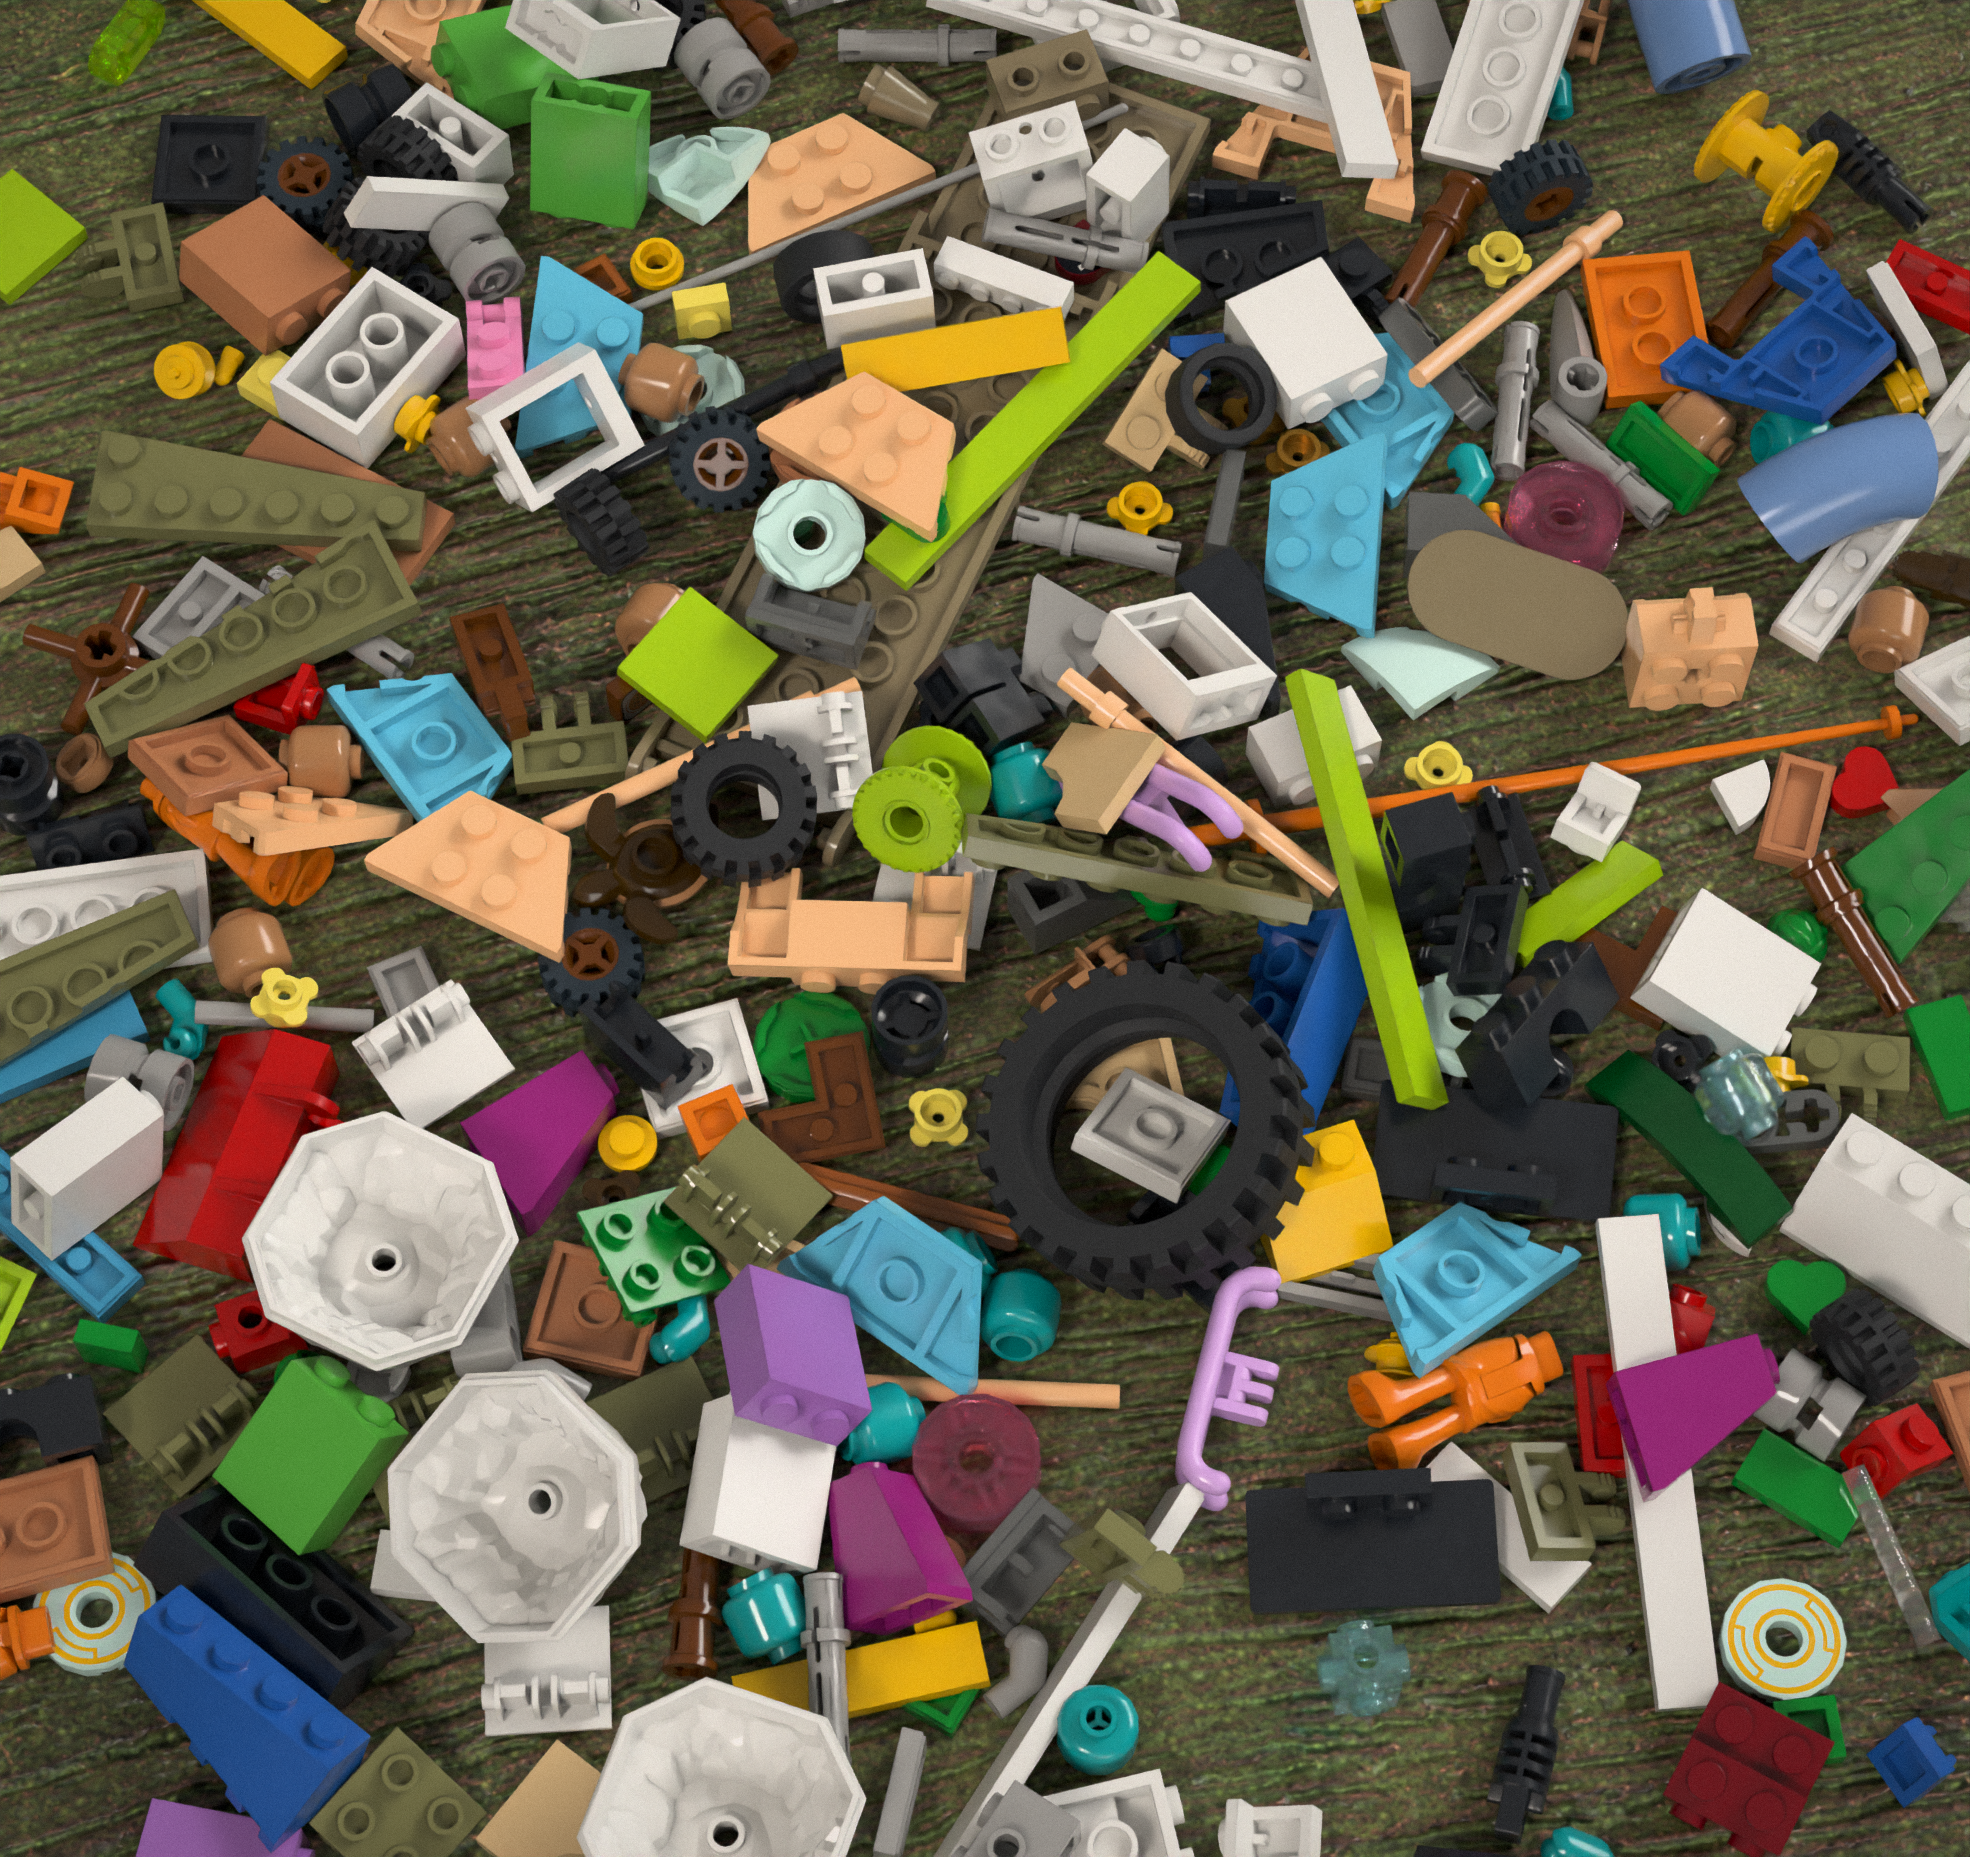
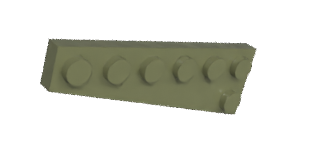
M102 431L86 527L89 535L94 537L329 547L366 522L375 519L390 550L421 552L428 503L425 492L113 431Z
M375 519L366 522L315 555L316 563L291 579L285 574L268 585L270 592L249 606L242 609L240 605H237L221 615L223 622L200 637L190 635L168 649L159 659L148 662L84 703L109 758L111 759L128 751V741L178 728L298 672L302 663L314 665L421 615L422 612L418 601Z
M966 813L961 833L963 857L970 858L978 866L987 869L1000 870L1005 868V866L1028 870L1033 876L1047 881H1059L1066 877L1086 881L1087 885L1102 892L1114 893L1118 892L1121 888L1141 892L1148 899L1158 903L1173 904L1177 900L1200 904L1204 910L1218 915H1231L1234 911L1256 915L1262 922L1279 927L1288 926L1290 922L1307 926L1313 907L1308 882L1273 855L1233 850L1230 860L1212 858L1210 868L1204 872H1198L1190 867L1177 850L1173 852L1160 851L1144 837L1125 835V838L1117 839L1115 844L1103 843L1102 837L1095 832Z
M175 889L0 960V1067L199 948V944Z

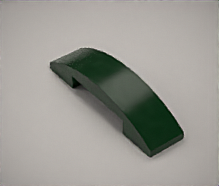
M1630 1050L1625 1051L1584 1085V1090L1599 1105L1613 1106L1619 1110L1618 1124L1624 1129L1631 1125L1707 1199L1706 1209L1748 1250L1793 1213V1207L1783 1193L1732 1133L1681 1085L1641 1056Z

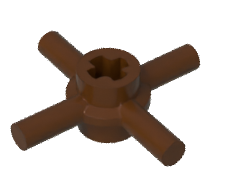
M130 583L110 624L97 623L90 625L77 638L33 624H29L23 634V645L70 659L73 672L81 682L60 724V727L65 732L75 736L81 735L90 718L84 703L150 662L140 658L137 644L130 636L150 595L149 590L144 586Z

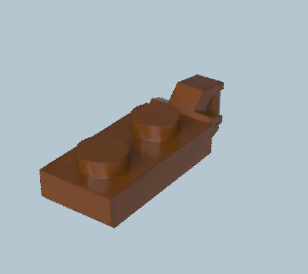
M504 603L449 617L451 631L479 708L483 709L486 718L495 715L500 716L509 742L530 736L531 733L527 724L528 714L525 707L536 705L533 679Z

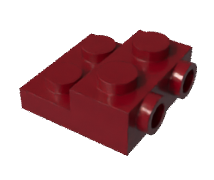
M1718 1682L1662 1794L1663 1797L1673 1802L1668 1813L1701 1831L1704 1830L1708 1821L1729 1831L1731 1835L1726 1844L1749 1857H1764L1766 1852L1779 1857L1835 1742L1739 1691Z

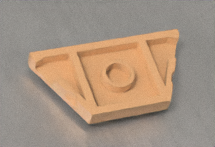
M845 113L769 145L764 157L748 180L749 255L935 180L936 171L929 163Z
M862 372L762 422L756 428L759 441L825 480L836 484L842 490L906 528L912 529L916 534L932 542L936 538L941 496H945L948 480L947 465L948 461L952 458L956 439L954 423L868 373Z
M282 786L278 788V795L257 791H244L239 793V800L214 803L212 826L223 833L230 834L231 838L239 843H250V837H254L253 852L261 856L397 836L413 826V815L407 809L359 803L342 798L313 797L311 789Z
M470 790L374 849L364 859L367 871L558 963L564 957L565 914H567L569 896L567 881L571 870L572 857L570 837Z

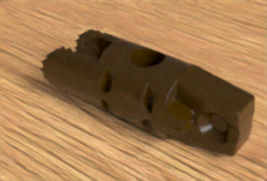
M1910 549L1905 552L1902 551V554L1899 553L1897 557H1894V563H1891L1892 569L1890 571L1893 572L1892 577H1896L1897 581H1902V584L1907 582L1909 586L1930 591V599L1945 603H1956L1970 609V558L1943 550L1941 556L1924 551L1918 553L1916 549L1914 551Z

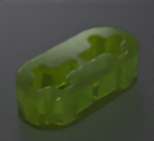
M127 0L93 45L88 60L90 74L115 86L123 84L161 34L166 16L164 6L153 0Z

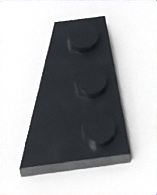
M1322 200L1161 223L1165 256L1201 281V292L1173 319L1175 329L1224 307L1226 300L1319 257H1322L1323 260L1330 258Z

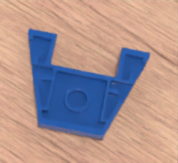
M1804 236L1772 265L1773 281L1802 297L1805 301L1739 360H1733L1693 335L1660 364L1661 379L1663 381L1823 425L1897 358L1896 342L1860 299L1855 300L1841 284L1840 274L1835 268L1831 271L1818 256L1816 245L1811 239Z

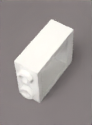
M513 0L505 28L579 80L666 66L681 18L655 0ZM637 1L640 4L639 11L637 10Z
M1075 100L969 132L990 207L995 210L1046 221L1087 209L1086 174L1092 168L1093 162ZM1023 126H1030L1032 128L1031 132L1026 135L1021 134L1019 131Z
M579 342L465 408L473 422L471 426L467 427L472 441L483 456L490 454L499 471L493 475L498 490L509 504L515 502L531 512L554 500L553 495L556 491L589 469L596 468L601 472L645 446L596 350ZM573 378L605 442L532 484L500 421Z
M1192 592L1111 610L1101 625L1100 636L1091 654L1176 741L1257 720L1277 677ZM1171 647L1201 677L1187 680L1158 649Z

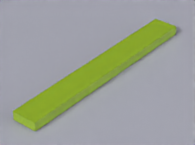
M1158 251L1068 342L1071 361L1069 363L1044 367L947 465V502L945 505L950 518V528L947 534L939 541L923 543L914 539L893 523H890L863 550L865 560L907 592L1201 292V281Z
M1300 668L1287 675L1285 682L1395 1096L1398 1103L1434 1110L1449 1103L1335 680Z

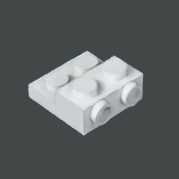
M1160 1769L1043 1796V1798L1081 1821V1841L1070 1857H1194L1192 1847L1179 1848L1174 1826L1185 1823L1181 1800L1176 1785L1164 1787Z

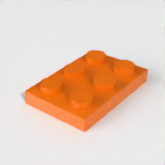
M1690 251L1582 260L1580 275L1596 358L1603 365L1608 376L1604 393L1606 409L1629 407L1630 404L1640 400L1645 405L1664 404L1679 391H1683L1686 394L1694 391L1666 383L1661 379L1660 364L1693 335L1709 344Z

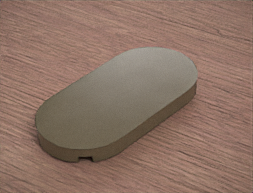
M1455 530L1444 533L1431 540L1418 552L1408 572L1407 594L1413 613L1428 632L1445 641L1550 677L1576 680L1595 675L1615 660L1626 640V624L1628 620L1626 605L1620 592L1606 577L1591 569L1474 530Z

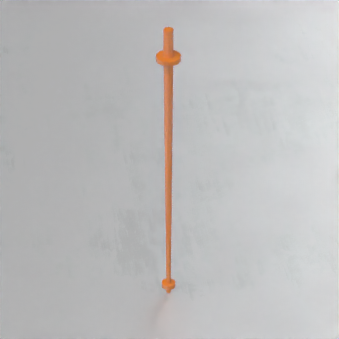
M1890 705L1882 707L1881 719L1598 762V764L1621 775L1879 730H1883L1887 740L1901 738L1902 726L1916 724L1919 718L1916 714L1900 715L1897 706ZM1589 764L1367 798L1372 819L1384 817V811L1387 809L1453 792L1457 804L1478 801L1477 792L1484 787L1492 785L1498 786L1501 793L1509 795L1515 792L1518 794L1580 783L1584 771ZM1257 798L1245 800L1244 802L1283 834L1324 827L1319 806L1263 815ZM1215 823L1187 827L1201 840L1205 847L1248 841L1251 852L1267 854L1265 848L1243 831L1236 839H1229L1220 832Z

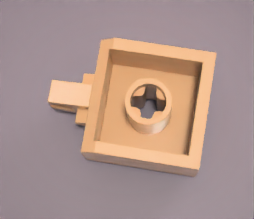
M1713 587L1689 589L1686 598L1633 600L1626 624V640L1621 650L1629 708L1647 707L1650 710L1662 711L1682 704L1703 703L1708 707H1721L1733 701H1741L1759 646L1752 602L1747 593H1736L1735 595L1714 596Z

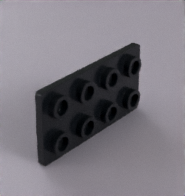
M1387 1079L1382 1082L1373 1155V1166L1376 1170L1382 1198L1454 1206L1461 1202L1480 1210L1596 1223L1599 1218H1609L1619 1110L1616 1107L1537 1098L1530 1108L1483 1107L1475 1090L1445 1086L1449 1103L1434 1110L1398 1103L1392 1080Z
M1431 1468L1305 1473V1488L1249 1490L1245 1494L1250 1609L1254 1615L1496 1605L1501 1600L1494 1484L1490 1479L1431 1482Z

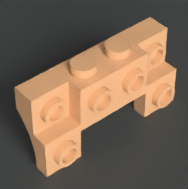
M791 868V872H784V876L774 882L771 877L761 880V886L749 888L748 882H741L737 913L730 931L727 963L733 976L790 977L794 985H800L803 990L809 992L829 993L833 992L836 986L858 987L862 992L875 995L887 981L899 976L917 975L931 981L965 982L968 934L971 935L975 889L973 872H964V877L925 876L924 872L915 873L911 911L907 902L801 900L803 874L800 868Z

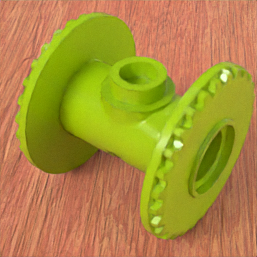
M927 725L910 729L892 742L885 753L882 769L873 773L863 782L853 802V825L857 832V837L863 843V847L871 853V856L876 857L882 864H886L894 870L898 869L906 873L931 871L944 865L953 857L962 842L961 833L966 813L981 815L989 802L992 789L991 773L987 761L982 756V752L973 745L972 741H969L964 735L958 734L952 729Z

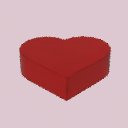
M1867 746L1857 747L1847 754L1840 775L1833 781L1829 797V803L1834 812L1842 817L1854 819L1891 809L1881 797L1888 789H1896L1899 786L1883 754L1875 748Z

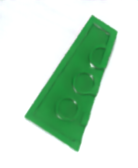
M1970 769L1840 867L1853 889L1860 888L1863 892L1864 897L1862 898L1865 903L1861 907L1897 964H1904L1970 883Z

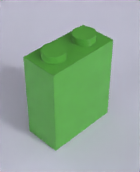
M511 5L440 21L436 43L431 48L433 67L440 77L444 76L454 93V100L499 129L531 122V99L546 72L574 77L505 28ZM599 76L585 79L598 81Z
M546 72L531 99L530 210L549 213L557 218H576L597 222L610 228L624 227L634 229L648 201L651 91L588 79L578 80L576 77Z
M323 1355L290 1361L212 1475L298 1555L331 1547L409 1434L408 1431L394 1420L395 1413L388 1404L375 1396L366 1395L350 1380L351 1373L342 1363L334 1358Z

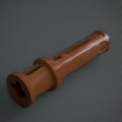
M713 0L745 41L747 48L758 58L770 76L781 72L793 62L798 54L799 47L793 38L784 37L773 22L774 14L768 6L756 3L754 0Z
M1451 170L1445 174L1441 182L1443 190L1434 205L1426 208L1421 217L1423 228L1421 235L1387 295L1383 297L1389 304H1392L1400 297L1415 309L1450 246L1463 241L1468 232L1467 221L1475 208L1483 205L1488 196L1487 188L1477 177L1461 170Z
M1804 209L1798 210L1791 217L1789 229L1779 240L1770 241L1763 249L1762 262L1758 268L1737 289L1719 312L1705 324L1707 337L1712 343L1722 349L1726 347L1731 349L1748 326L1763 312L1783 288L1782 285L1773 281L1772 265L1804 236L1812 240L1818 251H1825L1831 246L1834 241V234L1824 219L1816 213Z
M1832 846L1790 871L1789 874L1793 880L1801 881L1818 909L1815 914L1819 922L1822 921L1824 926L1831 925L1865 983L1877 999L1886 1019L1920 999L1915 995L1909 983H1907L1895 960L1861 907L1865 903L1862 898L1864 894L1860 888L1853 889L1835 860L1838 852Z
M684 1547L679 1596L677 1600L673 1601L672 1606L669 1607L667 1620L673 1624L669 1656L663 1658L661 1671L669 1677L679 1680L698 1681L705 1677L714 1679L718 1673V1664L713 1661L716 1629L722 1627L724 1620L722 1608L717 1604V1590L722 1559Z

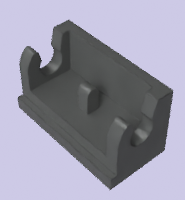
M763 573L752 602L745 614L747 631L766 646L857 670L876 619V610L871 609L872 603L860 600L856 608L779 586V583L774 582L775 576Z
M1032 1487L962 1568L972 1589L973 1601L963 1606L1005 1639L1008 1632L1024 1620L1074 1561L1075 1558L1058 1544L1075 1523Z

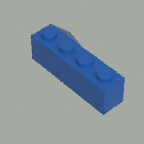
M1343 908L1311 911L1307 926L1290 922L1288 926L1279 927L1259 920L1257 934L1264 939L1261 954L1252 956L1248 976L1255 981L1252 999L1248 1003L1283 1040L1291 1051L1290 1058L1303 1071L1308 1088L1302 1090L1301 1094L1314 1108L1315 1125L1317 1124L1318 1116L1330 1086L1335 1080L1337 1068L1349 1038L1356 1027L1357 1018L1368 993L1348 915ZM1228 1071L1219 1112L1238 1127L1240 1098L1235 1082ZM1316 1126L1303 1128V1135L1314 1132Z
M183 1585L177 1586L138 1616L123 1665L169 1723L177 1722L191 1740L189 1750L202 1766L209 1763L227 1785L226 1797L239 1813L244 1811L249 1813L260 1827L258 1838L269 1852L272 1853L309 1822L361 1764L371 1736Z

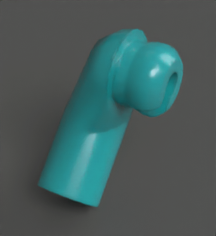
M706 1295L677 1302L678 1316L666 1325L662 1332L652 1335L649 1341V1351L655 1361L665 1365L672 1361L675 1363L682 1362L688 1359L708 1340L710 1324Z

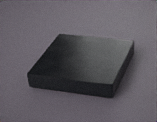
M161 115L151 205L163 202L166 214H231L259 198L256 176H259L258 167L260 162H266L270 130L267 116Z

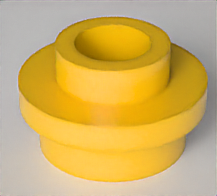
M647 239L636 248L631 257V274L636 283L643 288L649 290L670 288L681 279L684 273L682 253L666 239ZM655 265L665 266L661 269H650Z

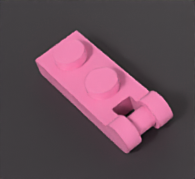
M520 296L504 298V303L483 305L482 300L466 301L469 400H480L525 373L524 326Z

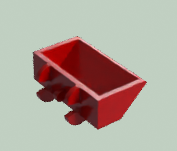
M277 1029L229 1035L221 1038L133 1242V1246L253 1284V1274L242 1242L243 1235L300 1138L305 1134L345 1123L337 1119L340 1108L329 1100L340 1075L330 1045Z

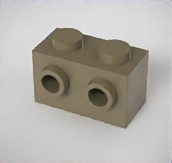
M1088 29L986 60L987 90L1000 123L1075 100L1081 122L1094 118L1101 111L1109 109L1108 79ZM1023 126L1019 132L1026 135L1031 132L1032 128L1030 126Z

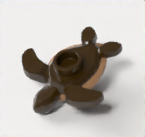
M601 794L594 799L587 814L585 837L593 851L607 862V867L604 870L591 871L580 878L571 893V901L580 908L590 907L592 909L604 906L616 899L624 904L623 920L627 927L636 935L658 945L672 943L678 938V931L658 910L667 909L687 901L706 884L708 878L701 875V868L694 863L691 866L683 857V849L680 845L676 844L673 836L671 820L654 819L641 822L628 829L622 835L616 823V801L614 794ZM710 803L709 816L713 824L718 828V807L716 804Z

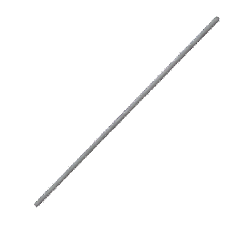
M1121 103L1101 111L1096 117L1082 121L1083 129L1086 130L1127 113L1128 106L1125 103ZM978 163L966 166L628 305L639 312L672 299L673 291L701 287L775 257L793 241L809 234L828 230H841L980 173ZM529 345L524 347V359L527 358Z

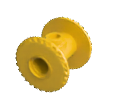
M1752 90L1734 103L1711 130L1699 150L1693 172L1702 183L1713 181L1728 167L1735 170L1745 179H1751L1755 176V186L1771 197L1763 216L1762 226L1768 232L1775 234L1790 226L1791 217L1798 210H1806L1814 201L1831 175L1838 159L1839 151L1833 142L1824 140L1810 149L1803 157L1799 155L1798 149L1802 146V142L1790 128L1783 124H1778L1774 129L1767 128L1765 130L1761 127L1768 110L1769 96L1763 91Z

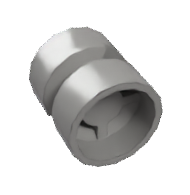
M711 18L695 25L682 37L675 49L674 60L676 65L688 81L698 89V94L719 119L728 120L749 112L762 100L771 83L770 74L753 52L747 49L745 41L725 18Z
M473 202L454 207L438 219L429 233V245L445 269L450 271L451 279L466 301L482 300L483 305L500 301L515 290L525 275L526 265L508 238L504 237L503 230L484 204Z
M110 1034L102 1041L91 1061L84 1088L85 1102L87 1103L121 1077H124L139 1092L145 1090L156 1098L164 1112L163 1131H169L180 1119L188 1102L194 1079V1064L192 1059L161 1049H156L149 1055L146 1044Z
M1793 1348L1778 1368L1780 1383L1775 1385L1777 1393L1753 1416L1779 1433L1788 1429L1795 1432V1443L1825 1462L1856 1417L1867 1396L1839 1377L1830 1381L1823 1378V1367ZM1811 1398L1823 1407L1818 1417L1804 1411Z

